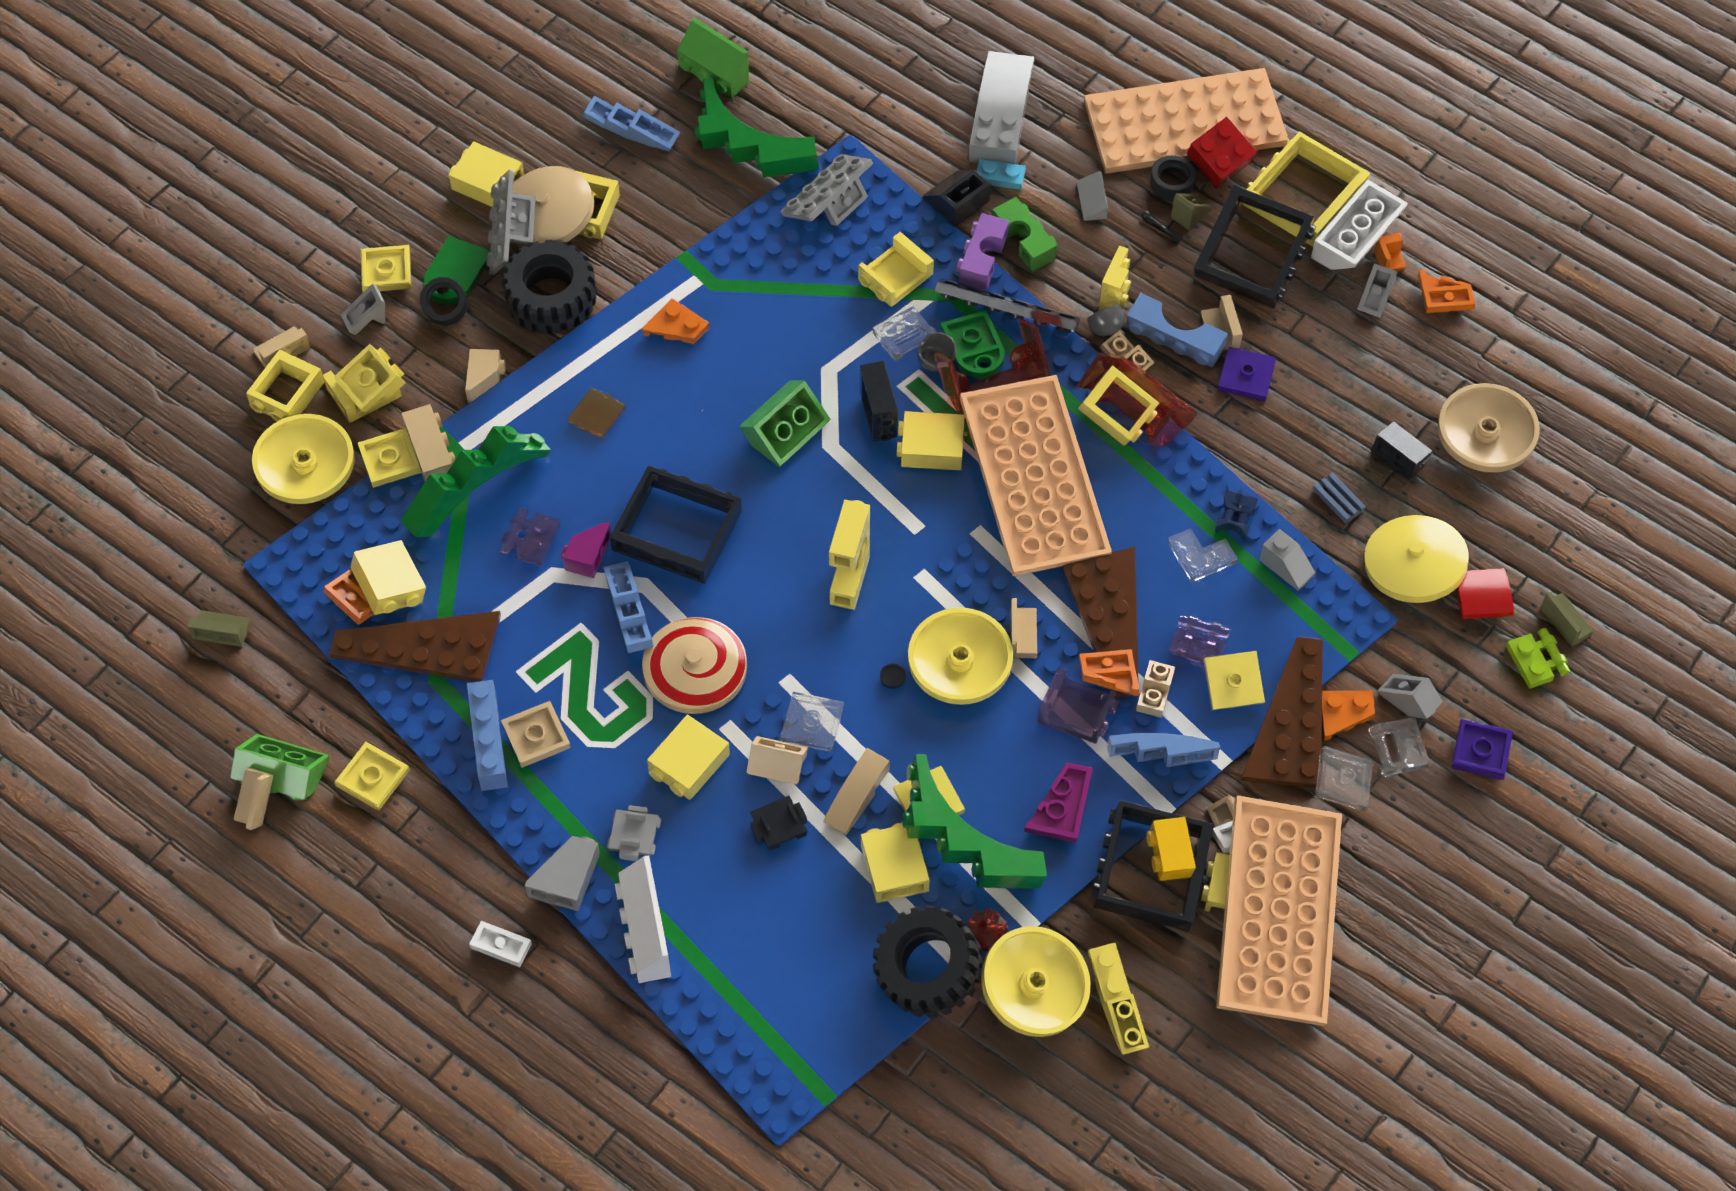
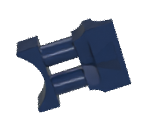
M1227 490L1223 504L1225 511L1223 517L1218 518L1215 533L1222 530H1232L1238 533L1245 541L1249 530L1247 523L1249 518L1254 515L1258 498ZM1233 516H1238L1237 523L1232 521Z

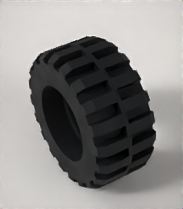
M545 240L544 243L533 242L530 247L524 246L519 249V254L514 253L509 259L510 263H507L503 269L502 287L508 313L512 318H515L517 324L522 327L525 325L529 331L534 332L538 330L540 334H547V332L558 334L564 329L569 331L574 328L576 323L580 325L585 321V315L589 316L593 311V306L596 304L597 290L592 263L588 261V256L582 251L579 252V248L574 245L567 246L566 242L559 240L558 243H554L552 240ZM550 278L561 279L570 284L564 291L550 296L538 295L529 290L537 282Z
M918 906L911 908L910 914L906 915L903 911L896 915L898 918L896 922L892 923L889 921L885 925L886 933L884 935L879 934L876 940L879 948H874L872 955L877 961L872 965L873 972L877 976L876 981L879 987L900 1009L905 1012L909 1011L914 1016L922 1017L923 1014H926L928 1018L938 1017V1012H942L944 1015L953 1013L952 1007L957 1005L961 1008L966 1004L963 999L967 995L972 997L976 991L973 987L974 983H980L981 981L979 968H982L984 959L980 955L982 952L980 943L975 939L976 936L968 926L949 910L944 908L938 910L935 906H926L925 911H923ZM940 940L946 942L950 947V960L945 971L938 978L928 983L916 984L909 981L906 975V965L911 953L919 945L927 941Z

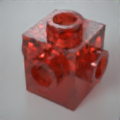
M984 909L983 913L974 911L973 917L967 923L968 928L976 936L975 939L980 943L982 951L986 952L990 950L998 939L1008 933L1007 922L999 916V912L990 909Z

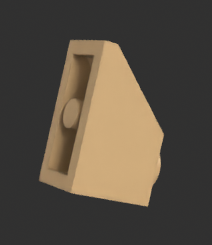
M470 349L465 388L468 404L499 383L501 374H505V360H501L499 350Z

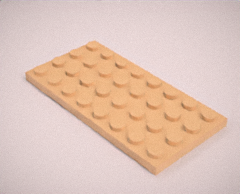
M1265 68L1084 96V103L1105 174L1153 167L1157 160L1171 155L1184 157L1188 161H1192L1186 154L1190 144L1226 116L1255 150L1282 147L1288 140Z
M1057 375L960 393L961 405L1012 576L1061 567L1081 560L1112 554Z
M1238 795L1234 799L1216 1008L1320 1026L1327 1024L1342 814Z

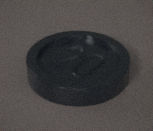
M895 663L885 665L880 672L881 683L890 689L901 687L906 681L905 669Z

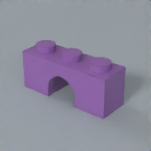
M981 213L979 221H974L971 230L972 239H967L964 247V259H959L956 272L959 273V283L987 290L994 273L995 257L985 255L984 252H1002L1008 237L1009 220Z

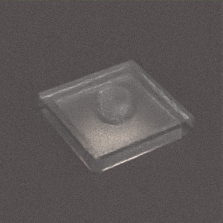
M793 692L780 737L781 741L832 752L844 709V702Z
M1324 746L1320 750L1315 797L1365 811L1369 806L1373 760Z

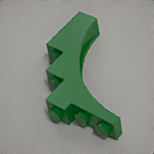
M713 78L703 79L704 89H700L701 101L706 103V107H702L703 116H698L699 126H695L696 139L701 140L703 149L725 146L726 154H731L733 163L755 160L757 169H762L763 178L819 170L814 136L798 138L776 136L760 132L745 125L734 117L722 104L716 93Z
M493 426L478 450L460 451L447 474H429L402 517L401 522L415 537H432L448 515L470 493L487 480L519 463L532 459L546 458L551 449L544 443L545 440L536 433L519 434L511 426Z
M916 754L912 763L907 766V779L911 781L912 788L910 790V805L902 817V824L904 828H907L908 838L937 839V851L941 853L942 863H972L971 872L973 878H976L977 888L1040 889L1047 877L1044 853L1022 850L1002 844L983 835L967 824L949 806L939 792L931 775L926 754Z

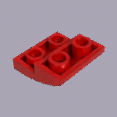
M1505 568L1467 571L1462 583L1456 588L1458 593L1457 604L1463 619L1514 616L1513 599Z

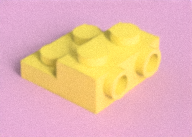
M1118 247L1101 286L1099 311L1114 305H1120L1122 309H1125L1129 299L1127 293L1131 281L1128 280L1130 259H1127L1128 248Z
M371 344L365 347L333 377L364 413L383 396L388 400L405 384L401 378L404 375L402 370L395 363L391 366L387 362L390 357L381 347L376 350Z

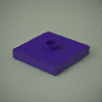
M1228 347L1217 391L1266 401L1277 357Z
M1461 719L1451 768L1504 780L1513 730Z

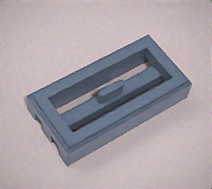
M1333 472L1328 475V478L1324 477L1321 479L1319 484L1313 485L1312 490L1345 524L1365 511L1366 506ZM1323 488H1326L1335 498L1333 499ZM1341 504L1348 510L1349 515L1340 506Z

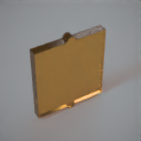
M591 387L567 419L569 422L582 428L583 432L588 431L603 438L624 411L626 405L612 398L610 394L606 395Z

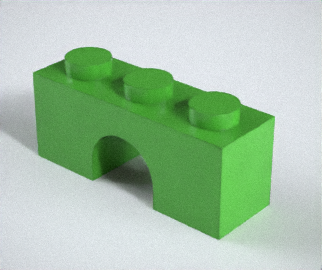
M1017 197L992 209V216L1009 220L1007 239L1014 235L1026 238L1019 243V257L1031 272L1056 260L1058 248L1056 240L1045 232L1041 222L1034 219L1028 207L1024 203L1022 204Z

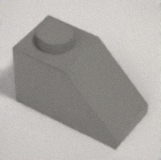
M1279 529L1263 544L1259 560L1299 591L1315 576V571L1301 546Z
M1392 674L1377 690L1383 698L1409 717L1428 719L1443 702L1430 679L1425 677Z

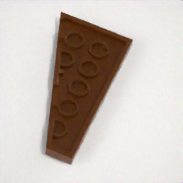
M1135 546L1112 552V554L1063 565L1062 572L1094 653L1131 649L1138 679ZM1109 689L1113 700L1131 696L1130 694Z
M1297 637L1295 639L1240 779L1241 781L1309 788L1320 787L1323 639Z

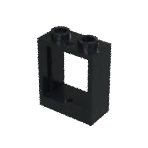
M880 361L860 365V396L873 442L880 440L888 441L896 438L898 408L885 362Z

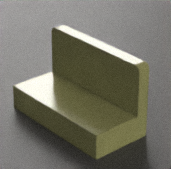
M1551 592L1545 594L1540 609L1570 647L1592 636L1593 629L1563 592L1557 596H1554Z
M201 610L198 619L190 618L188 629L192 639L243 647L250 619L248 617Z

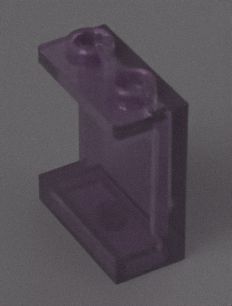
M1058 667L1039 708L1038 723L1097 744L1100 735L1105 737L1110 724L1107 721L1109 714L1114 715L1119 704V700L1116 699L1117 691L1111 689L1108 694L1067 678L1068 671Z

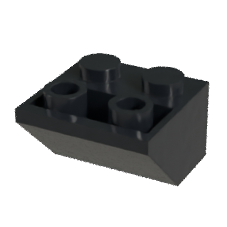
M957 170L925 193L922 199L955 227L990 201L991 184L975 170Z

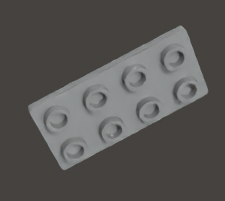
M849 155L837 156L831 165L819 172L817 178L804 186L795 198L787 202L786 206L780 211L782 216L813 221L824 211L831 225L838 226L868 197L859 177L873 165L872 160Z
M508 170L491 188V198H494L489 214V219L492 221V229H490L488 234L491 252L488 253L486 261L489 267V274L495 275L508 262L509 242L531 245L533 243L536 197L512 193L514 170Z

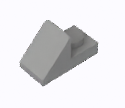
M1374 263L1357 310L1381 318L1388 297L1392 293L1398 271Z
M375 284L368 287L341 314L349 333L357 335L371 320L385 323V302Z

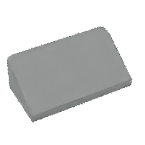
M1099 171L1077 181L1083 221L1107 219L1108 204L1102 173Z

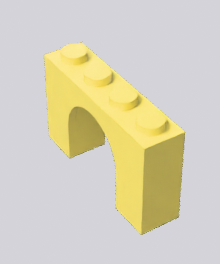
M844 499L829 550V566L837 567L830 589V605L855 610L870 559V505L858 500L849 501Z

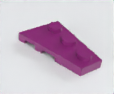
M1066 763L1052 784L1050 791L1037 807L1035 814L1024 827V832L1077 843L1093 768Z

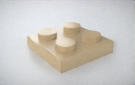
M550 701L501 720L502 727L521 768L571 748Z

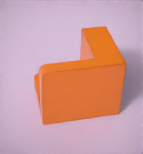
M1401 233L1381 236L1376 242L1374 253L1380 266L1395 271L1405 270L1406 263L1400 252L1403 243Z

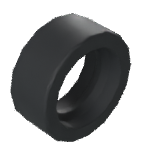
M1171 155L1160 158L1154 163L1151 170L1150 186L1152 191L1159 198L1170 202L1174 201L1176 193L1191 194L1196 180L1195 168L1184 157ZM1167 171H1175L1184 175L1187 181L1184 184L1172 186L1162 182L1159 176Z
M438 277L430 280L422 289L420 305L422 311L431 322L449 326L457 323L464 317L468 309V298L465 290L456 280L449 277ZM441 288L452 289L458 297L456 309L447 315L435 313L430 306L432 294Z

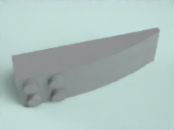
M993 51L988 52L970 139L969 162L979 163V159L1016 164L1034 57Z

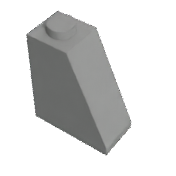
M572 836L526 881L525 890L527 897L579 911L600 856L598 843L589 837L583 836L578 838Z

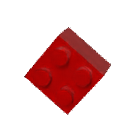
M1226 116L1193 141L1186 154L1217 189L1250 164L1257 151Z

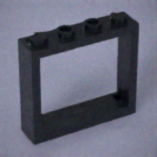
M1234 185L1194 266V276L1275 308L1278 300L1281 301L1286 294L1287 288L1284 287L1287 281H1292L1297 268L1294 266L1297 259L1302 260L1307 247L1304 245L1307 239L1311 240L1316 229V226H1314V216ZM1241 202L1301 226L1271 290L1210 266Z
M648 465L610 536L611 550L705 584L742 512L741 498L733 496L730 492L725 493L716 490L708 484L696 483L688 477L668 473L663 468L660 470ZM653 487L727 513L704 561L628 535Z
M1119 800L1116 809L1111 808L1108 818V824H1112L1110 833H1105L1102 848L1107 850L1105 858L1100 857L1097 867V873H1101L1100 881H1095L1091 897L1096 898L1094 908L1189 932L1195 918L1214 824L1185 817L1189 836L1197 838L1194 852L1196 868L1188 881L1182 914L1173 913L1106 895L1122 819L1151 826L1154 820L1185 817Z

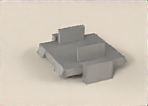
M629 805L628 811L616 809L612 819L614 823L611 837L608 839L606 849L619 852L620 859L630 861L639 860V855H654L656 829L660 828L661 823L659 815L648 814L647 807Z

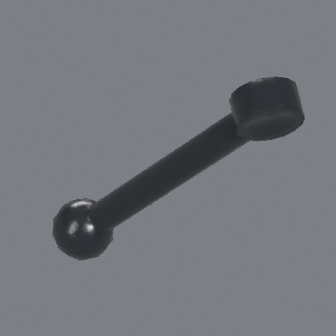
M1149 211L1142 212V218L1149 220L1169 235L1173 243L1179 244L1181 242L1182 236L1180 234L1171 232L1154 219Z

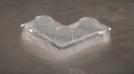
M1191 528L1168 537V545L1191 582L1237 564L1238 558L1226 539L1203 548Z

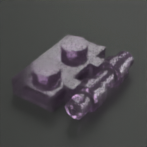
M520 507L518 513L512 517V525L509 532L505 533L502 538L503 544L500 551L504 554H510L512 548L518 549L517 559L541 566L560 527V520L539 513H535L533 520H528L526 518L529 510ZM521 529L527 531L524 539L518 538Z
M1180 615L1178 625L1185 626L1187 629L1176 626L1169 648L1170 654L1204 663V658L1223 655L1227 641L1218 639V636L1228 639L1231 629L1222 627L1221 623L1213 622L1212 624L1201 621L1197 616L1191 615V617ZM1195 630H1199V631H1202V632H1206V633H1209L1210 635H1209V636H1208V635H1204V634L1195 632Z

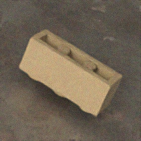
M430 404L403 412L404 426L407 429L424 481H426L429 474H447L455 461L453 451L449 453L446 447L450 446L446 432H440L439 427H442L439 413H433Z

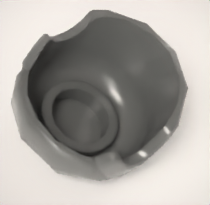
M1114 305L1088 317L1089 327L1094 334L1099 336H1112L1117 333L1125 322V315L1121 306Z
M942 332L929 333L918 347V361L924 368L930 371H944L952 364L956 356V343L949 335Z

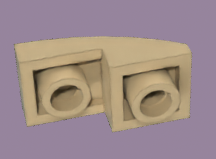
M1120 331L1112 335L1100 346V349L1113 362L1135 378H1138L1155 363L1139 345L1134 347Z
M1150 660L1137 703V712L1162 717L1175 671L1174 666Z

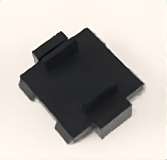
M790 796L750 812L754 820L750 823V826L758 844L764 840L770 851L779 848L780 844L794 838L798 840L807 836V829L804 825L807 823V816L800 802L794 804Z

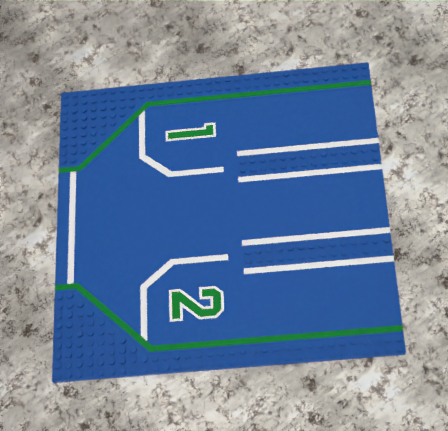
M852 135L847 136L818 157L819 170L795 173L442 422V427H439L441 433L446 432L450 444L446 448L448 453L453 451L455 459L461 450H478L493 426L506 425L513 427L519 434L536 433L545 440L544 443L551 449L546 458L532 459L519 463L487 480L470 493L448 515L432 537H415L401 522L402 517L425 482L422 473L374 488L372 487L369 475H367L244 563L246 571L529 878L572 836L578 838L583 836L589 837L598 843L600 856L579 911L555 906L776 1146H781L932 1019L928 1018L926 1014L918 1017L912 1015L909 1011L905 1012L900 1009L885 994L876 981L877 976L873 972L872 965L877 961L872 957L873 949L879 948L876 940L879 934L884 935L886 933L885 925L889 921L894 923L898 920L896 915L903 911L906 915L910 914V909L918 906L923 911H925L926 906H935L938 910L942 908L949 910L954 916L957 915L976 936L975 939L980 943L982 949L980 955L983 959H985L988 951L996 941L1006 933L1021 927H1040L1101 875V873H1097V867L1100 857L1105 858L1107 850L1102 848L1105 833H1110L1112 824H1108V818L1111 808L1116 809L1119 800L1174 813L1255 744L1297 637L1323 639V687L1397 623V617L1159 406L1154 409L1158 413L1149 424L1144 422L1140 427L1143 432L1134 443L1130 440L1125 446L1078 410V407L1112 365L1073 330L1070 333L1057 330V326L1052 324L1041 326L1033 323L1034 319L1031 318L1017 319L1011 317L1010 312L1001 310L1000 313L987 310L985 305L971 306L965 304L964 299L955 297L952 300L941 297V293L935 291L936 283L940 279L959 283V273L956 272L959 259H964L965 243L967 239H970L922 199V196ZM849 155L872 160L873 165L859 177L868 197L838 226L831 225L824 211L813 221L782 216L780 211L786 206L787 202L795 198L804 186L817 178L819 172L831 165L837 156ZM901 232L934 260V268L931 277L891 307L885 301H880L869 287H864L859 282L858 265L863 262L868 266L893 246V237ZM994 262V273L985 291L1047 308L1000 265ZM671 298L710 323V329L695 344L684 343L681 340L664 339V335L650 333V336H645L642 334V327ZM987 310L1005 351L1004 365L997 374L984 379L971 378L958 369L954 360L946 370L939 372L930 371L920 364L917 357L918 347L929 333L942 332L940 323ZM880 361L885 362L898 408V429L899 421H904L905 411L964 415L960 393L1057 375L1111 551L1115 552L1135 546L1139 696L1131 695L1113 700L1108 688L1083 681L1079 654L1094 653L1062 572L1063 566L1012 576L966 418L964 417L961 470L901 467V457H897V442H902L903 436H898V429L896 438L888 441L880 440L873 442L860 396V365ZM988 363L978 364L981 368L990 367ZM789 380H805L831 420L785 463L777 466L751 446L739 426ZM1115 382L1110 384L1095 403L1097 407L1127 431L1131 429L1146 409L1145 406ZM648 465L660 470L663 468L668 473L688 477L696 483L708 484L716 490L725 493L730 492L733 496L741 498L742 512L705 584L611 550L610 542L594 578L565 570L564 560L561 559L563 547L569 545L572 536L604 522L610 523L612 534ZM653 487L628 535L704 561L727 513ZM1227 490L1258 498L1254 515L1249 518L1247 523L1249 530L1245 541L1238 533L1232 530H1222L1215 533L1218 518H1222L1225 511L1223 504ZM844 499L849 501L858 500L870 505V559L855 610L830 605V589L837 567L829 566V550ZM1233 516L1232 521L1237 523L1238 516ZM1279 529L1301 546L1315 571V576L1299 591L1259 560L1263 544ZM402 540L426 586L423 602L414 607L396 609L391 613L373 615L358 625L323 593L324 586L351 569L354 552ZM629 562L651 638L669 623L684 618L701 617L718 621L730 628L739 637L744 646L747 658V674L744 684L737 695L727 704L716 710L700 714H688L729 743L730 749L729 757L691 800L684 796H677L671 791L669 785L663 781L657 782L649 774L647 759L684 719L687 713L667 708L649 692L644 681L642 669L645 649L632 653L627 652L603 567ZM1011 598H1017V608L1037 609V658H1013L1012 669L1007 681L991 697L972 704H950L928 695L915 682L908 663L909 643L916 628L929 616L950 608L978 610L1000 623L1010 638ZM500 611L501 618L483 681H494L508 787L481 791L467 683L473 682L332 659L329 652L336 631ZM1257 651L1265 703L1212 711L1204 658ZM1150 660L1175 667L1161 718L1136 711ZM887 664H899L905 669L906 681L901 687L890 689L881 683L880 672ZM550 701L571 748L521 768L502 727L501 720ZM1168 733L1219 742L1220 750L1216 760L1166 767L1163 758L1137 762L1135 753L1109 757L1107 745L1109 736ZM756 736L808 747L807 756L802 763L798 784L747 773L751 743ZM869 748L890 761V770L875 790V796L845 836L825 824L823 820L852 769L865 750ZM916 754H926L930 770L942 766L962 802L965 813L959 816L974 829L995 841L1022 850L1043 852L1047 877L1040 889L977 888L976 878H973L971 872L972 863H942L941 853L937 851V839H918L930 879L929 892L876 903L861 849V834L870 829L877 828L882 830L891 828L894 824L902 823L905 811L893 791V786L908 780L907 766L912 763ZM1066 763L1093 768L1077 843L1024 832V827L1035 814L1037 807L1050 791L1052 784ZM790 796L794 804L800 802L807 816V823L804 824L807 829V836L798 840L797 838L780 844L779 848L770 851L764 840L758 844L751 830L750 823L754 820L750 812ZM629 805L647 807L648 814L659 815L661 818L660 828L656 829L654 844L656 845L655 852L649 858L668 952L671 977L638 983V979L635 980L637 974L631 975L628 958L634 956L632 949L626 948L624 933L629 932L628 924L622 925L619 908H624L623 899L617 900L615 884L620 883L618 873L636 861L620 859L619 852L606 849L608 839L611 837L614 812L616 809L628 811ZM1122 819L1113 864L1143 840L1151 826ZM940 940L927 941L919 945L911 953L907 961L906 975L909 981L923 984L938 978L948 966L950 960L949 945Z

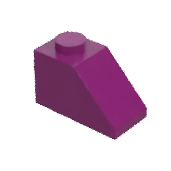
M604 522L572 536L569 545L563 547L561 554L566 571L591 578L595 577L610 542V523Z

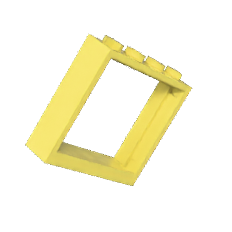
M1299 131L1293 139L1287 140L1280 153H1275L1268 167H1263L1260 170L1257 179L1253 183H1248L1246 190L1262 196L1264 191L1298 154L1347 182V187L1314 223L1316 229L1311 240L1307 239L1306 241L1307 244L1313 247L1317 237L1361 186L1369 180L1370 173ZM1245 203L1243 204L1295 237L1297 236L1301 228L1300 225Z

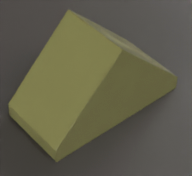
M1176 193L1171 219L1190 231L1213 206L1195 194Z

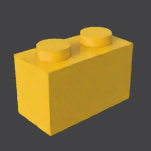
M1186 818L1154 820L1146 836L1148 846L1153 847L1152 868L1154 872H1158L1159 881L1192 877L1196 866Z

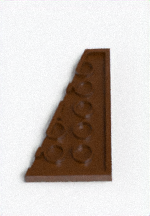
M500 611L338 630L335 632L329 655L332 659L480 682L485 677L501 613Z

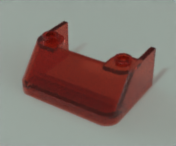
M1024 319L1019 320L1025 343L1012 350L1010 354L1012 368L970 385L963 373L955 371L951 359L939 352L934 353L944 390L958 414L964 415L960 393L1051 376L1037 326Z
M1098 353L1076 385L1080 389L1092 391L1112 365L1159 402L1158 406L1154 409L1158 412L1149 424L1144 422L1142 425L1147 429L1145 433L1148 435V442L1157 447L1160 445L1166 446L1197 415V412L1123 356ZM1115 382L1110 384L1098 400L1101 403L1104 401L1114 403L1135 421L1138 420L1146 409L1145 406Z

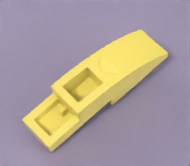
M1116 943L1089 949L1088 955L1095 975L1094 982L1107 1021L1121 1054L1125 1055L1149 1048L1134 995L1130 993Z

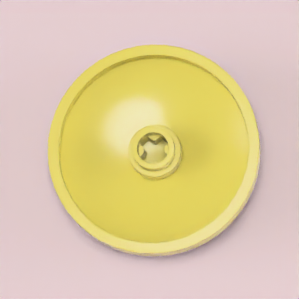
M299 414L281 419L264 431L255 444L252 454V466L259 485L270 496L286 503L308 504L331 496L346 483L352 473L355 456L351 439L341 425L321 415Z
M1422 515L1403 516L1388 521L1371 535L1365 548V569L1373 585L1385 595L1410 603L1430 602L1445 597L1462 583L1468 569V549L1459 532L1444 521Z
M950 608L929 616L916 628L909 643L908 663L915 682L928 695L950 704H972L991 697L1005 684L1012 669L1013 648L1005 629L991 616L969 608Z
M1036 926L1014 929L998 939L984 959L981 971V984L985 1000L994 1015L1003 1024L1018 1033L1033 1037H1046L1058 1034L1070 1027L1082 1015L1087 1006L1090 996V975L1086 962L1078 949L1067 938L1053 930Z

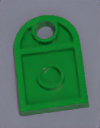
M448 236L425 273L424 286L432 279L449 277L456 280L463 287L468 297L487 267V256L491 251ZM447 288L449 291L445 294L437 293L438 290H436L431 296L433 301L440 304L458 303L457 294L450 288Z
M987 310L940 323L942 333L949 335L956 343L957 353L954 361L963 374L971 378L984 379L994 376L1002 369L1005 351ZM988 363L990 367L981 368L978 364Z

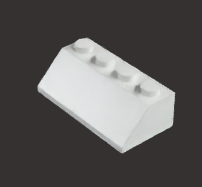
M1367 180L1314 242L1311 258L1331 270L1355 268L1407 207L1408 203Z
M649 855L643 856L619 872L620 883L615 884L617 900L623 899L624 908H619L622 925L628 924L629 932L624 933L626 948L632 949L634 956L628 958L631 975L637 974L638 983L671 977Z

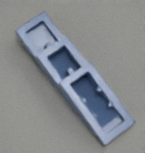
M596 96L592 98L582 116L592 123L622 137L666 151H670L680 134L678 130L640 109L635 113L617 102L615 106H612Z
M629 562L603 567L627 652L632 653L652 648V638Z
M1131 733L1109 736L1107 749L1109 757L1135 753L1137 762L1163 758L1165 766L1172 767L1218 759L1220 744L1219 742L1185 735Z

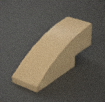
M867 748L838 792L823 822L846 836L875 796V790L890 770V761Z

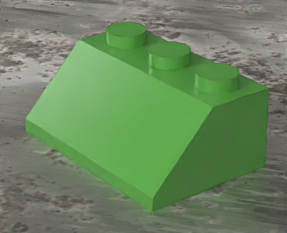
M693 18L677 50L678 64L683 70L691 72L702 82L703 79L713 78L715 89L732 99L749 83L748 51L696 18Z
M789 380L747 418L739 428L753 448L775 465L781 466L831 419L805 380Z
M256 734L235 748L230 778L238 780L242 784L245 769L249 767L274 774L270 793L279 792L288 795L293 800H305L315 792L330 755Z

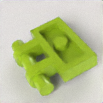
M1542 628L1537 632L1541 639L1540 641L1535 642L1532 634L1510 640L1506 644V648L1529 689L1553 681V670L1558 669L1561 676L1570 673V669L1567 666V658L1564 654L1560 653L1556 646L1557 640L1554 635H1550L1547 628ZM1547 650L1551 660L1546 661L1542 651Z

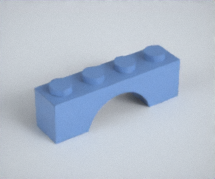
M1140 293L1127 314L1126 328L1131 332L1148 337L1158 345L1163 344L1173 349L1179 355L1193 358L1201 365H1208L1213 368L1227 343L1228 333L1207 323L1194 330L1174 328L1163 317L1162 302Z
M486 680L467 683L477 772L481 791L508 787L494 681Z

